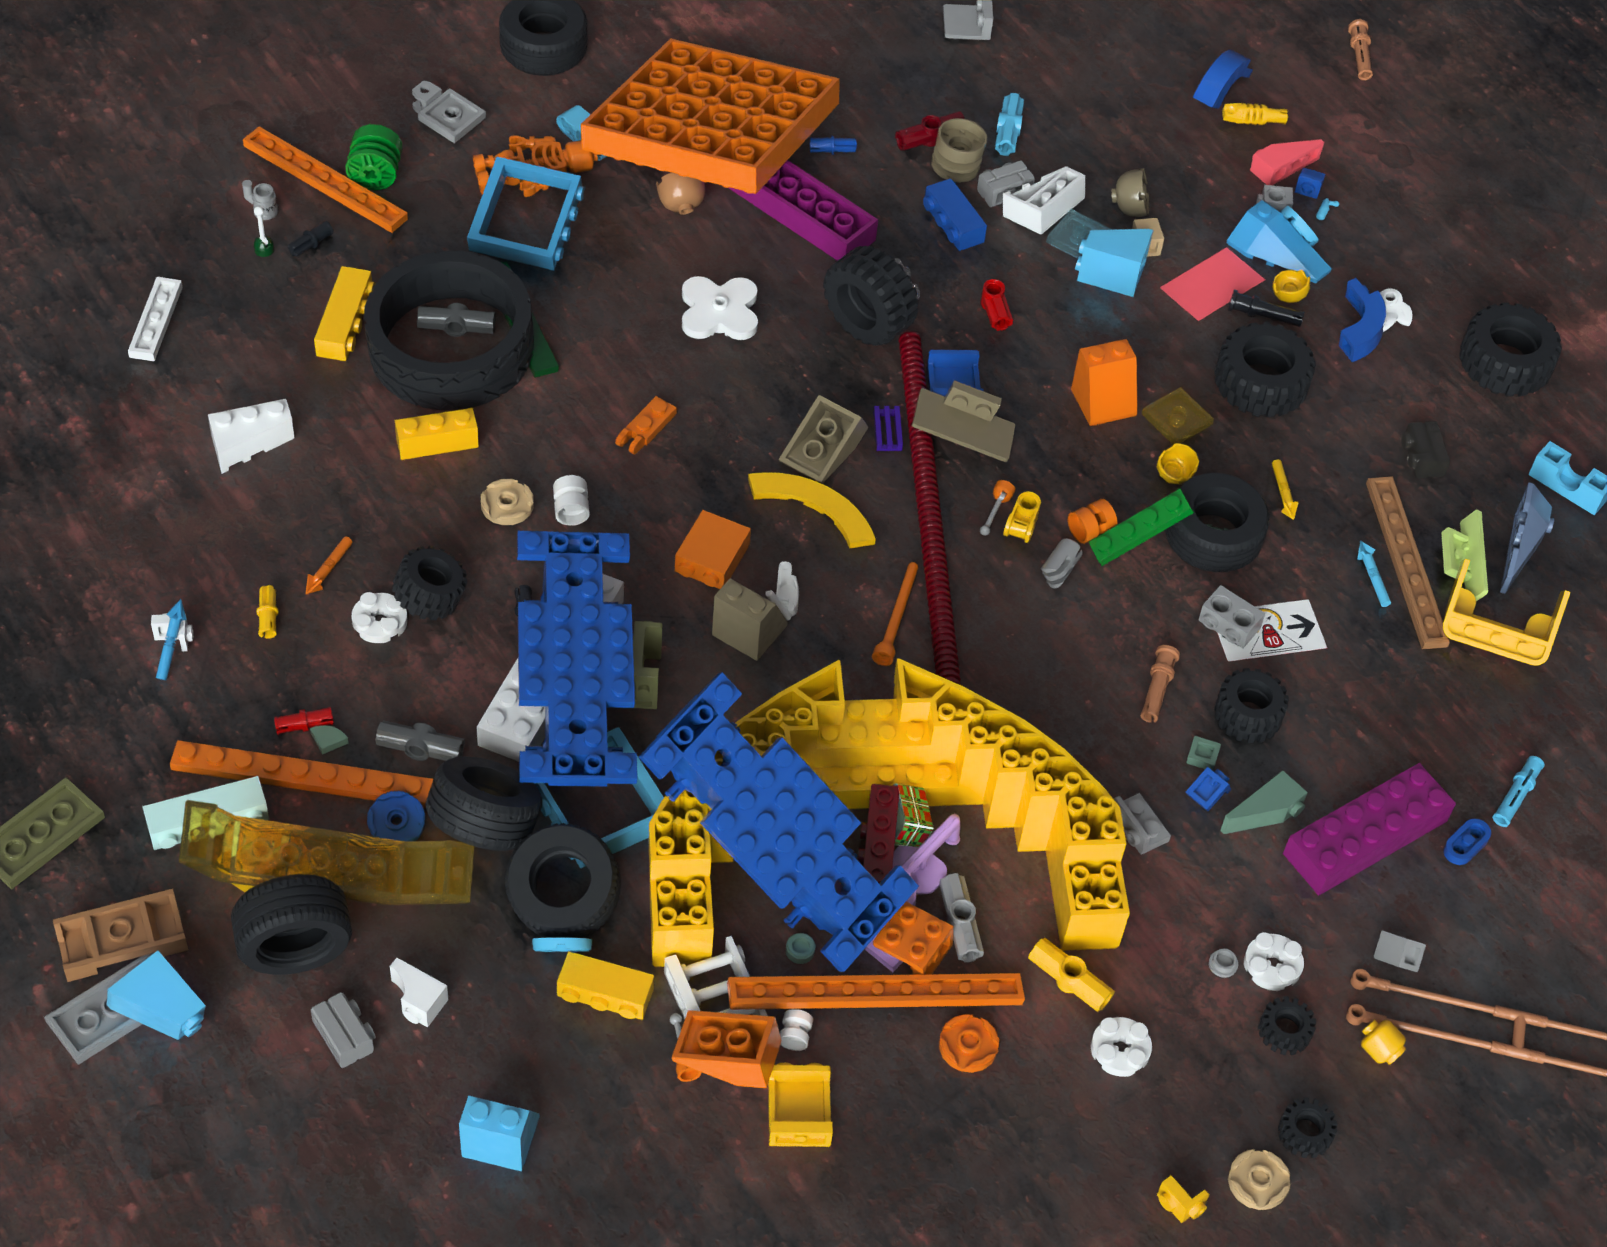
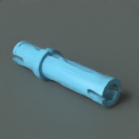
M1529 756L1522 770L1515 774L1513 785L1492 817L1497 825L1507 827L1528 791L1534 789L1536 778L1545 765L1539 757Z

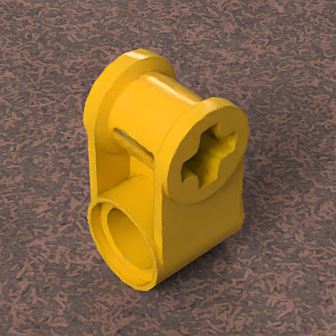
M1028 491L1018 496L1013 511L1006 522L1004 536L1012 535L1024 539V542L1029 544L1041 504L1040 497L1037 494Z

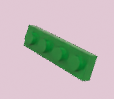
M1178 489L1089 541V544L1098 562L1104 566L1190 516L1194 511L1182 490Z

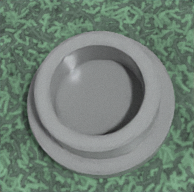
M1219 949L1210 956L1209 968L1219 977H1231L1238 969V960L1231 950Z

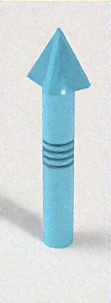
M1360 541L1357 560H1363L1381 606L1387 607L1391 604V601L1372 556L1375 549Z

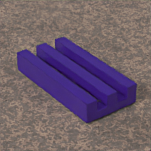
M874 406L876 450L902 451L903 439L900 406H894V409H890L889 406H884V409ZM880 416L885 417L887 444H882ZM890 416H894L896 444L892 442Z

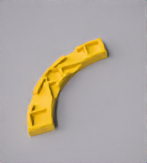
M748 474V481L754 500L795 499L804 502L803 505L821 514L825 513L834 521V525H836L846 539L849 549L875 545L876 538L865 517L848 499L828 486L791 474Z

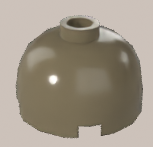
M1145 169L1126 171L1118 178L1116 188H1113L1111 191L1113 203H1117L1120 211L1125 215L1143 217L1149 214V192H1147L1146 188L1148 182Z

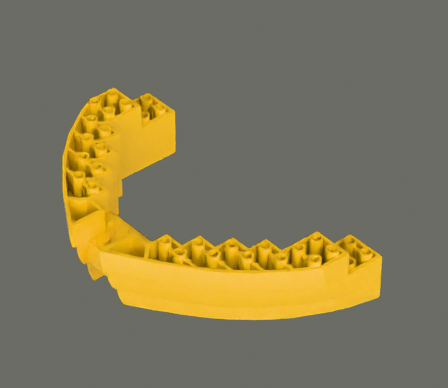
M897 658L893 699L844 700L840 660H837L779 692L735 722L737 724L736 727L741 729L739 733L760 756L764 754L777 738L782 737L848 809L869 808L872 784L893 786L895 783L924 788L928 806L983 804L986 828L1014 827L1017 852L1046 851L1061 950L1115 949L1119 947L1130 914L1121 860L1126 847V838L1120 806L1107 790L1069 752L1023 718L966 687ZM717 751L715 754V761L719 766H721L723 762V757L721 753ZM686 790L674 802L669 799L670 796H665L649 822L652 965L654 967H663L665 958L675 954L680 964L684 963L686 966L712 957L714 926L710 883L711 863L733 862V858L700 824V821L712 809L706 803L701 804L692 793Z

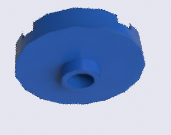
M390 791L380 795L372 807H370L367 813V825L372 837L404 842L395 847L388 848H404L412 845L421 837L425 828L426 815L421 802L409 793ZM396 817L402 819V822L398 825L392 824V820Z

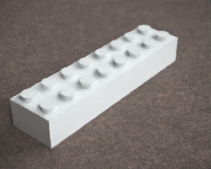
M603 574V602H618V604H622L624 601V582ZM517 658L477 725L478 746L519 762L520 751H525V745H541L545 738L546 723L545 706H519Z

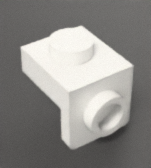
M167 613L152 615L151 626L155 640H166L165 637H167L166 633L170 621ZM187 618L181 621L177 639L180 640L182 652L188 651V641H193V625H188Z

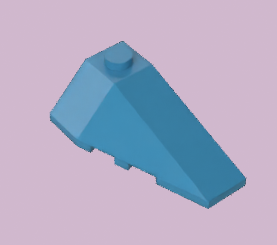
M1263 200L1245 213L1226 242L1248 258L1253 259L1255 256L1266 260V265L1274 267L1276 264L1288 270H1303L1305 275L1310 277V282L1315 284L1329 274L1332 269L1278 210Z

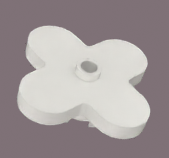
M696 276L684 282L682 298L691 307L682 316V329L686 335L696 339H703L711 335L713 336L714 333H725V336L737 340L749 339L755 335L758 319L748 308L756 302L757 287L751 280L733 278L722 286H718L706 277Z

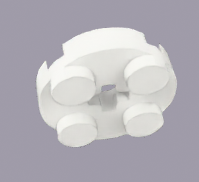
M367 592L361 595L360 601L355 604L352 610V624L354 630L356 629L360 633L362 639L372 643H386L391 641L390 637L396 634L400 636L406 629L408 622L407 610L400 606L401 602L396 601L394 595ZM384 615L387 618H381V621H376L374 616Z
M1260 933L1246 950L1244 956L1246 972L1248 969L1249 973L1253 976L1252 980L1264 989L1272 991L1284 990L1286 986L1294 985L1299 980L1303 971L1304 958L1301 953V945L1282 935ZM1267 958H1276L1280 963L1273 967L1271 966V961L1267 960Z
M1107 1017L1103 1019L1096 1028L1091 1041L1093 1058L1102 1064L1101 1068L1115 1076L1135 1074L1137 1070L1147 1065L1152 1052V1042L1148 1035L1147 1027L1143 1023L1124 1017ZM1121 1041L1128 1045L1129 1048H1125L1124 1052H1121L1114 1043Z

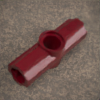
M961 111L942 117L927 115L923 117L920 124L895 132L897 146L901 151L922 144L927 147H934L938 130L942 123L949 119H965V116Z

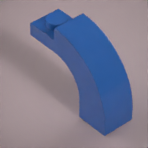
M1233 50L1225 51L1208 69L1193 98L1212 108L1219 109L1233 83L1239 77H1250L1253 69L1249 68L1248 65L1251 60Z
M1357 278L1347 282L1345 297L1362 319L1356 324L1341 330L1339 347L1352 363L1367 356L1379 344L1383 335L1386 317V306L1380 292L1377 290L1370 294L1367 287L1362 285Z

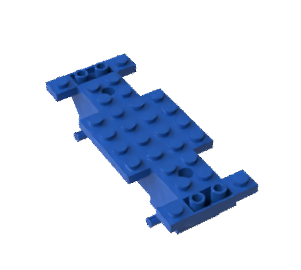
M517 532V560L544 561L543 594L541 599L518 602L519 706H545L546 723L543 746L525 745V751H520L519 783H548V786L637 784V753H623V747H607L606 707L634 708L632 604L603 602L602 562L629 563L630 545L628 533Z
M723 672L718 673L656 736L657 738L639 756V759L658 779L664 778L671 770L676 782L665 792L667 797L670 796L669 799L674 802L686 790L692 793L701 804L706 803L712 809L700 821V824L779 908H785L792 901L795 909L784 919V922L788 923L789 927L794 928L802 917H806L819 930H826L833 935L820 952L839 972H845L916 891L919 885L900 865L894 866L880 883L871 876L856 859L857 854L850 848L846 849L843 845L844 841L861 822L782 737L777 738L764 754L760 756L739 733L741 729L736 727L737 724L734 722L730 723L723 716L742 693ZM717 751L720 752L723 757V762L721 766H719L715 761V754ZM837 880H839L841 883V891L839 894L835 890V883Z

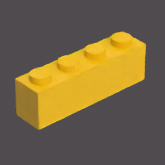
M341 266L314 338L316 356L346 361L349 352L354 351L356 333H360L362 329L364 307L370 292L374 291L372 288L375 286V282H372L371 271Z

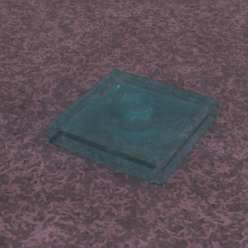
M1071 209L1047 236L1046 243L1078 258L1082 256L1079 253L1082 239L1087 240L1090 230L1113 229Z

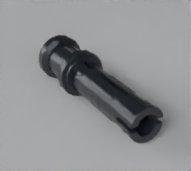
M1233 290L1228 311L1234 309L1245 312L1250 317L1256 314L1298 327L1301 326L1305 313L1261 301L1256 295L1251 297L1240 294L1238 290Z

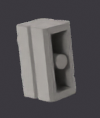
M1020 160L1015 163H1006L994 170H985L979 175L977 189L982 198H985L989 207H993L1003 203V193L1008 191L1011 194L1017 192L1026 183H1029L1031 186L1034 184L1035 179L1029 169L1027 170L1026 165Z
M341 992L329 998L328 1001H323L312 1007V1021L341 1068L349 1066L356 1062L357 1059H362L374 1051L373 1040L376 1038L374 1031L368 1022L363 1024L359 1019L361 1012L354 999L348 1001L344 993Z

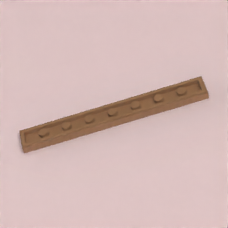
M1393 476L1368 478L1366 485L1421 648L1448 647L1450 641L1442 630L1443 621Z

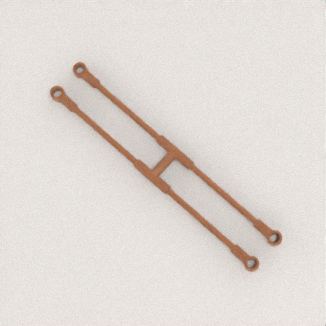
M1364 969L1355 970L1351 977V985L1357 990H1363L1366 987L1387 992L1392 990L1491 1013L1495 1017L1514 1021L1512 1045L1497 1041L1487 1042L1388 1019L1385 1015L1366 1011L1359 1004L1351 1005L1347 1011L1346 1019L1352 1025H1360L1362 1022L1369 1024L1374 1019L1378 1023L1383 1020H1389L1399 1029L1489 1049L1490 1052L1541 1064L1544 1062L1607 1077V1069L1548 1056L1544 1052L1524 1048L1526 1024L1543 1028L1548 1026L1607 1040L1606 1032L1550 1020L1546 1016L1498 1005L1489 1006L1394 984L1390 980L1370 976ZM1356 977L1362 978L1364 982L1357 980ZM1352 1012L1358 1013L1360 1017H1355Z

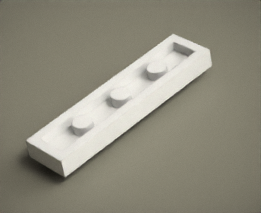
M156 277L128 349L129 358L155 361L183 288L181 280Z

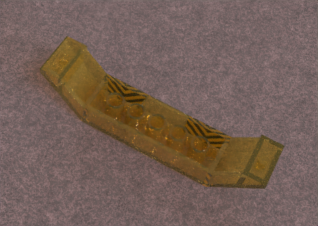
M187 800L185 801L179 863L220 882L256 886L273 878L306 874L325 877L333 881L343 890L345 898L348 900L383 905L463 904L470 902L474 846L451 840L405 842L241 817L219 808L218 804Z

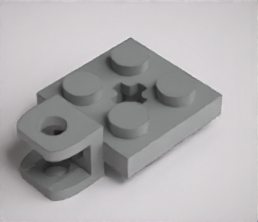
M422 81L412 89V94L417 99L413 102L412 106L414 111L418 113V120L454 144L486 118V111L450 88L442 94L441 88L431 82ZM426 89V90H428L429 92H428V93H422L421 90Z

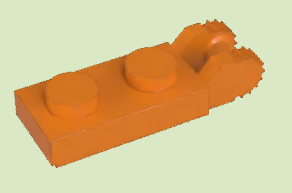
M655 396L626 428L616 437V445L623 447L631 438H634L628 450L635 455L644 445L647 446L677 414V407Z

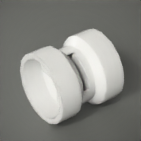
M787 1010L784 1013L782 1022L784 1028L780 1031L781 1046L794 1051L805 1050L808 1047L809 1035L807 1033L812 1028L813 1017L803 1010Z

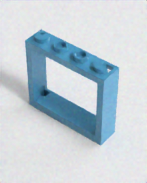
M496 157L467 236L469 251L555 270L557 261H560L563 257L564 248L562 247L564 241L568 242L570 238L571 221H575L577 218L578 201L583 200L585 187L582 186L581 176ZM507 176L568 190L547 250L486 236Z

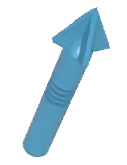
M181 599L167 613L170 621L166 633L167 637H165L166 643L163 645L156 678L167 681L181 621L186 620Z

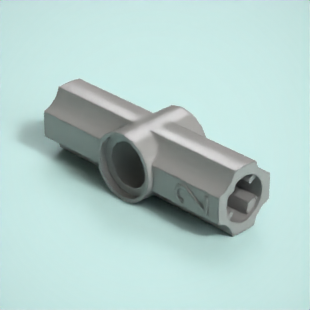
M958 873L948 874L939 881L948 917L947 923L954 926L953 941L958 960L972 962L983 957L984 954L975 920L976 908L970 900L965 877ZM956 916H963V917H965L966 919H960V918H957Z

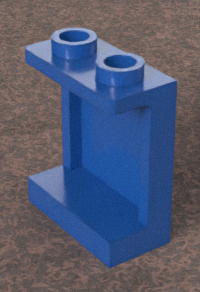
M930 350L927 362L929 391L946 396L954 380L984 391L980 388L979 351Z

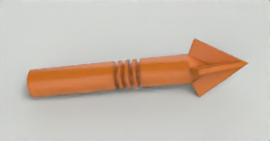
M345 536L314 576L308 574L306 594L323 590L321 583L353 543L349 537Z

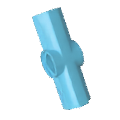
M1010 93V95L1004 96L1002 112L999 114L995 150L1004 156L1015 153L1017 137L1020 136L1024 99L1017 93Z

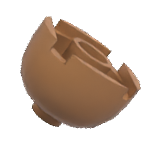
M669 173L661 177L662 182L660 184L658 181L656 183L658 195L664 207L673 212H679L681 215L692 213L693 209L697 208L705 197V183L699 179Z

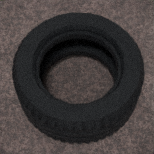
M287 875L262 882L241 895L231 912L232 929L238 958L250 969L265 974H295L323 966L342 954L352 936L350 916L343 890L333 881L316 875Z

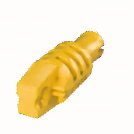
M1232 103L1225 104L1222 109L1224 121L1239 124L1263 125L1266 122L1286 124L1288 119L1287 109H1271L1264 104Z

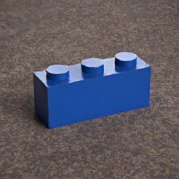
M951 178L926 186L925 197L923 198L925 209L930 211L937 225L942 227L949 241L959 251L984 243L987 229L986 223Z

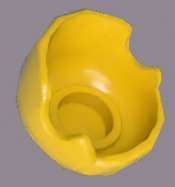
M1303 270L1281 271L1274 278L1273 292L1279 300L1286 303L1300 302L1307 296L1310 290V277H1307Z
M1175 443L1169 449L1164 450L1158 457L1157 470L1160 476L1170 484H1182L1189 480L1198 469L1199 459L1197 453L1188 445Z

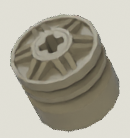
M956 118L943 122L938 130L936 145L931 159V166L940 177L946 180L951 178L954 182H968L974 179L980 171L982 156L987 144V134L984 129L968 119Z

